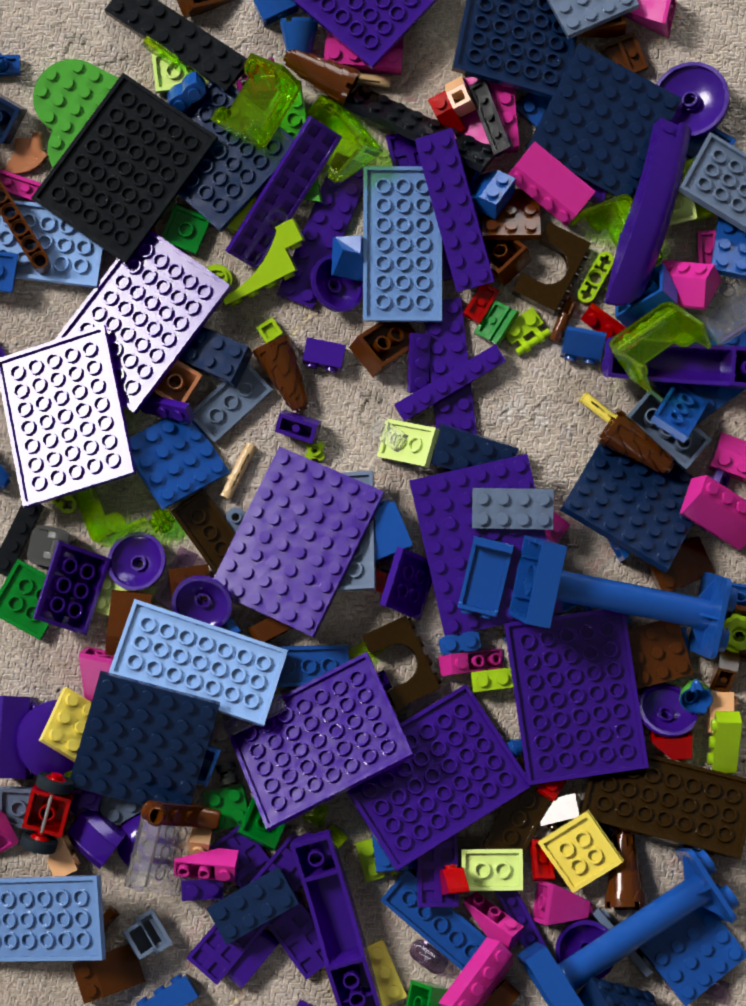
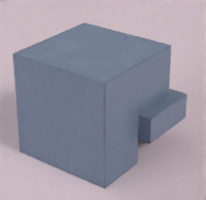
M153 909L135 918L136 923L122 931L123 936L138 960L152 952L156 955L173 944Z

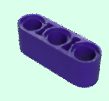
M263 930L226 976L242 989L277 947L279 942Z

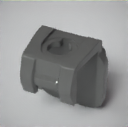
M38 525L31 534L27 551L28 560L33 564L49 567L57 541L73 545L76 536L68 534L64 529Z

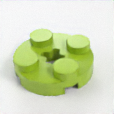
M739 613L732 614L731 617L725 619L723 626L729 630V641L726 650L739 653V650H746V616H742ZM736 632H743V636H742V635L735 636V633H736Z

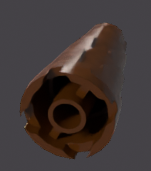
M296 49L288 50L283 59L286 62L285 65L297 73L300 78L312 84L315 89L327 95L329 99L342 107L346 99L352 94L351 92L355 88L361 71L356 68Z
M289 334L253 350L264 372L269 375L276 390H279L291 410H296L297 413L308 409L306 406L309 404L307 392L302 381L303 377L297 364V356Z
M619 409L615 413L618 416L616 419L614 417L610 419L599 437L601 439H598L597 443L635 462L642 463L658 473H669L675 465L672 462V455L660 447L637 423Z
M618 830V834H615L614 846L624 861L609 871L604 907L605 909L615 907V910H640V908L646 906L642 888V877L638 864L637 849L635 848L634 834Z

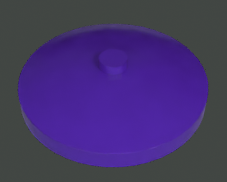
M701 62L679 64L664 73L656 83L658 86L682 98L671 122L677 125L681 122L687 124L692 130L691 139L704 136L713 131L723 121L730 105L728 85L722 74L708 64Z
M57 700L46 701L32 708L22 719L16 738L17 751L23 765L33 775L38 776L40 772H57L70 778L75 762L39 741Z

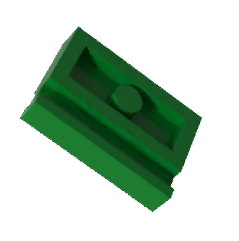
M494 300L474 333L476 336L500 346L517 319L519 312Z

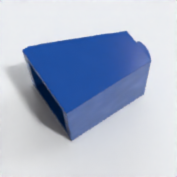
M385 500L381 502L375 515L374 543L376 564L394 557L397 547L407 550L413 549V543L395 501Z

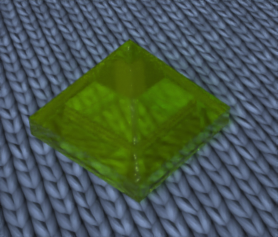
M319 805L306 812L303 820L322 827L329 807Z

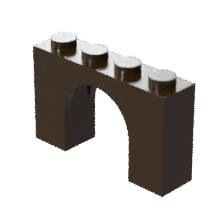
M548 222L541 240H539V244L558 253L564 259L566 274L556 283L544 284L522 273L512 291V295L554 315L556 311L560 312L565 303L562 300L564 294L569 295L574 285L571 283L573 277L578 278L583 268L580 264L582 260L587 261L592 250L589 249L590 242Z
M406 615L362 636L370 654L392 644H401L408 647L415 655L417 666L414 675L408 681L387 690L395 709L440 689L439 684L442 683L437 672L433 673L430 667L433 665L428 654L425 655L422 650L424 644L421 637H416L413 631L416 627L412 618H407Z

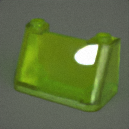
M250 53L244 63V73L249 78L230 109L223 106L217 108L210 120L240 139L262 149L267 146L299 94L301 86L296 77L284 65Z
M321 94L306 112L307 118L310 115L342 136V139L326 163L329 166L327 169L328 177L333 182L342 183L375 160L383 152L381 147L352 113L329 99V97Z

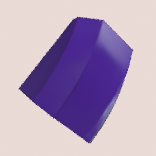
M90 810L82 812L67 831L72 844L99 869L126 835L123 830L99 812Z

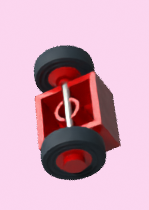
M40 772L38 774L36 783L30 793L22 828L33 830L25 831L21 836L20 845L24 849L45 855L55 853L58 845V840L55 837L62 838L66 830L75 793L72 792L74 781L69 777L57 772Z

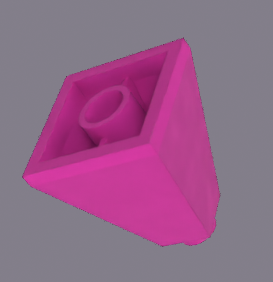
M637 0L639 9L625 14L626 18L665 38H669L677 0Z
M86 646L79 653V663L84 698L92 702L100 671L109 672L114 655H105V650Z
M537 881L532 913L533 921L543 925H552L585 919L592 914L593 905L590 901L555 884Z

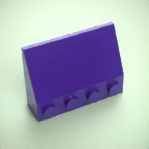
M57 541L33 618L75 633L87 635L111 559L65 542Z

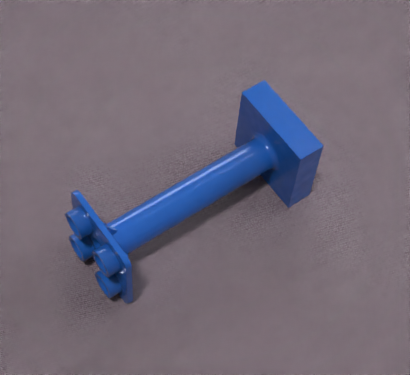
M524 535L508 615L525 624L550 629L556 601L689 626L691 627L688 639L689 650L708 659H715L718 651L724 652L729 641V630L723 627L727 611L732 612L735 609L738 598V591L732 587L731 579L710 572H704L698 597L564 571L562 569L567 546L547 539Z
M677 848L674 850L683 865L684 880L559 964L556 963L547 947L537 941L517 953V958L547 1005L584 1006L575 991L585 985L591 977H597L701 906L715 913L720 920L730 923L737 921L738 919L733 910L738 908L740 904L727 885L721 887L718 883L715 884L710 877L717 869L709 855L703 849L699 852L696 849Z

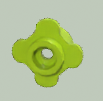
M324 442L306 443L307 453L305 458L310 460L318 459L319 461L325 458L323 454Z

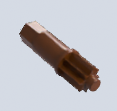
M569 297L568 300H564L565 303L558 313L559 316L550 336V341L560 343L575 309V299Z

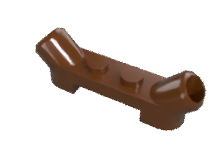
M150 800L143 805L141 816L155 827L168 825L216 830L219 826L221 812L220 810L194 803L185 805Z

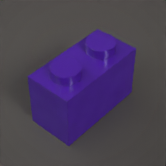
M307 337L302 359L303 364H306V367L310 369L325 368V371L330 373L342 371L346 345Z
M283 410L279 414L275 432L312 444L318 438L322 421Z
M180 877L182 901L223 899L222 881Z

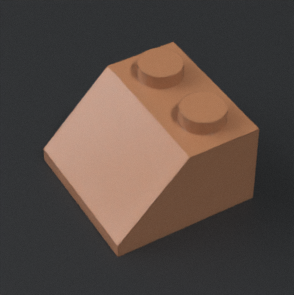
M177 360L153 393L159 397L189 403L203 375Z

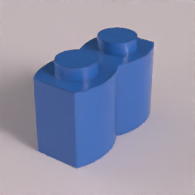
M196 71L189 73L184 77L182 83L174 85L168 91L167 103L184 113L189 109L191 103L199 101L205 95V80Z
M474 631L465 632L460 636L447 635L438 640L442 656L456 654L460 651L464 653L474 652L481 647L479 633Z

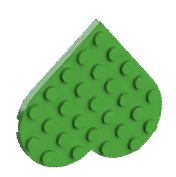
M68 59L51 65L41 74L34 88L33 103L35 111L42 123L52 131L48 141V157L52 168L119 79L83 60Z

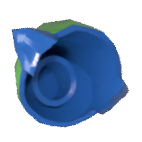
M696 678L695 680L689 679L688 683L681 689L679 702L686 711L696 715H705L713 702V695L710 688L704 682Z

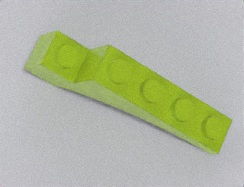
M291 218L275 227L276 234L263 262L243 285L224 298L225 305L237 306L243 302L242 298L257 296L260 294V289L266 287L268 290L278 285L276 281L282 278L286 281L295 276L294 272L298 271L288 249L295 250L302 246L301 242L305 241L295 219Z

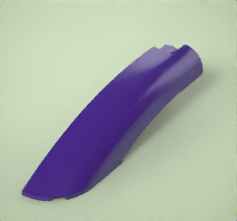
M659 118L653 124L636 194L622 233L619 236L604 302L606 304L614 306L627 305L641 297L649 284L673 214L689 149L692 130L684 122L677 125Z
M609 337L605 340L602 372L605 377L697 386L746 388V347L668 343Z
M328 829L311 834V832L305 833L295 838L291 842L290 847L308 901L325 969L337 1006H383L355 903L331 830Z

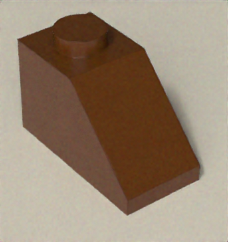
M728 650L718 652L709 685L710 689L722 692L730 691L738 674L740 652L734 653Z

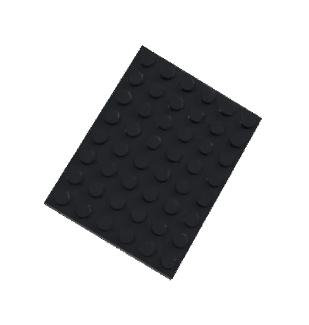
M122 73L31 199L127 265L214 146L218 137L134 79Z

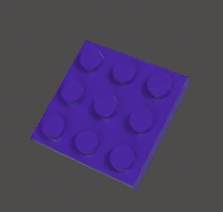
M397 547L379 605L410 618L420 620L432 584L427 558L405 548Z

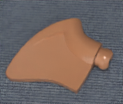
M33 132L32 138H16L14 153L4 170L13 174H23L42 166L49 158L48 154L43 150V134L41 132Z

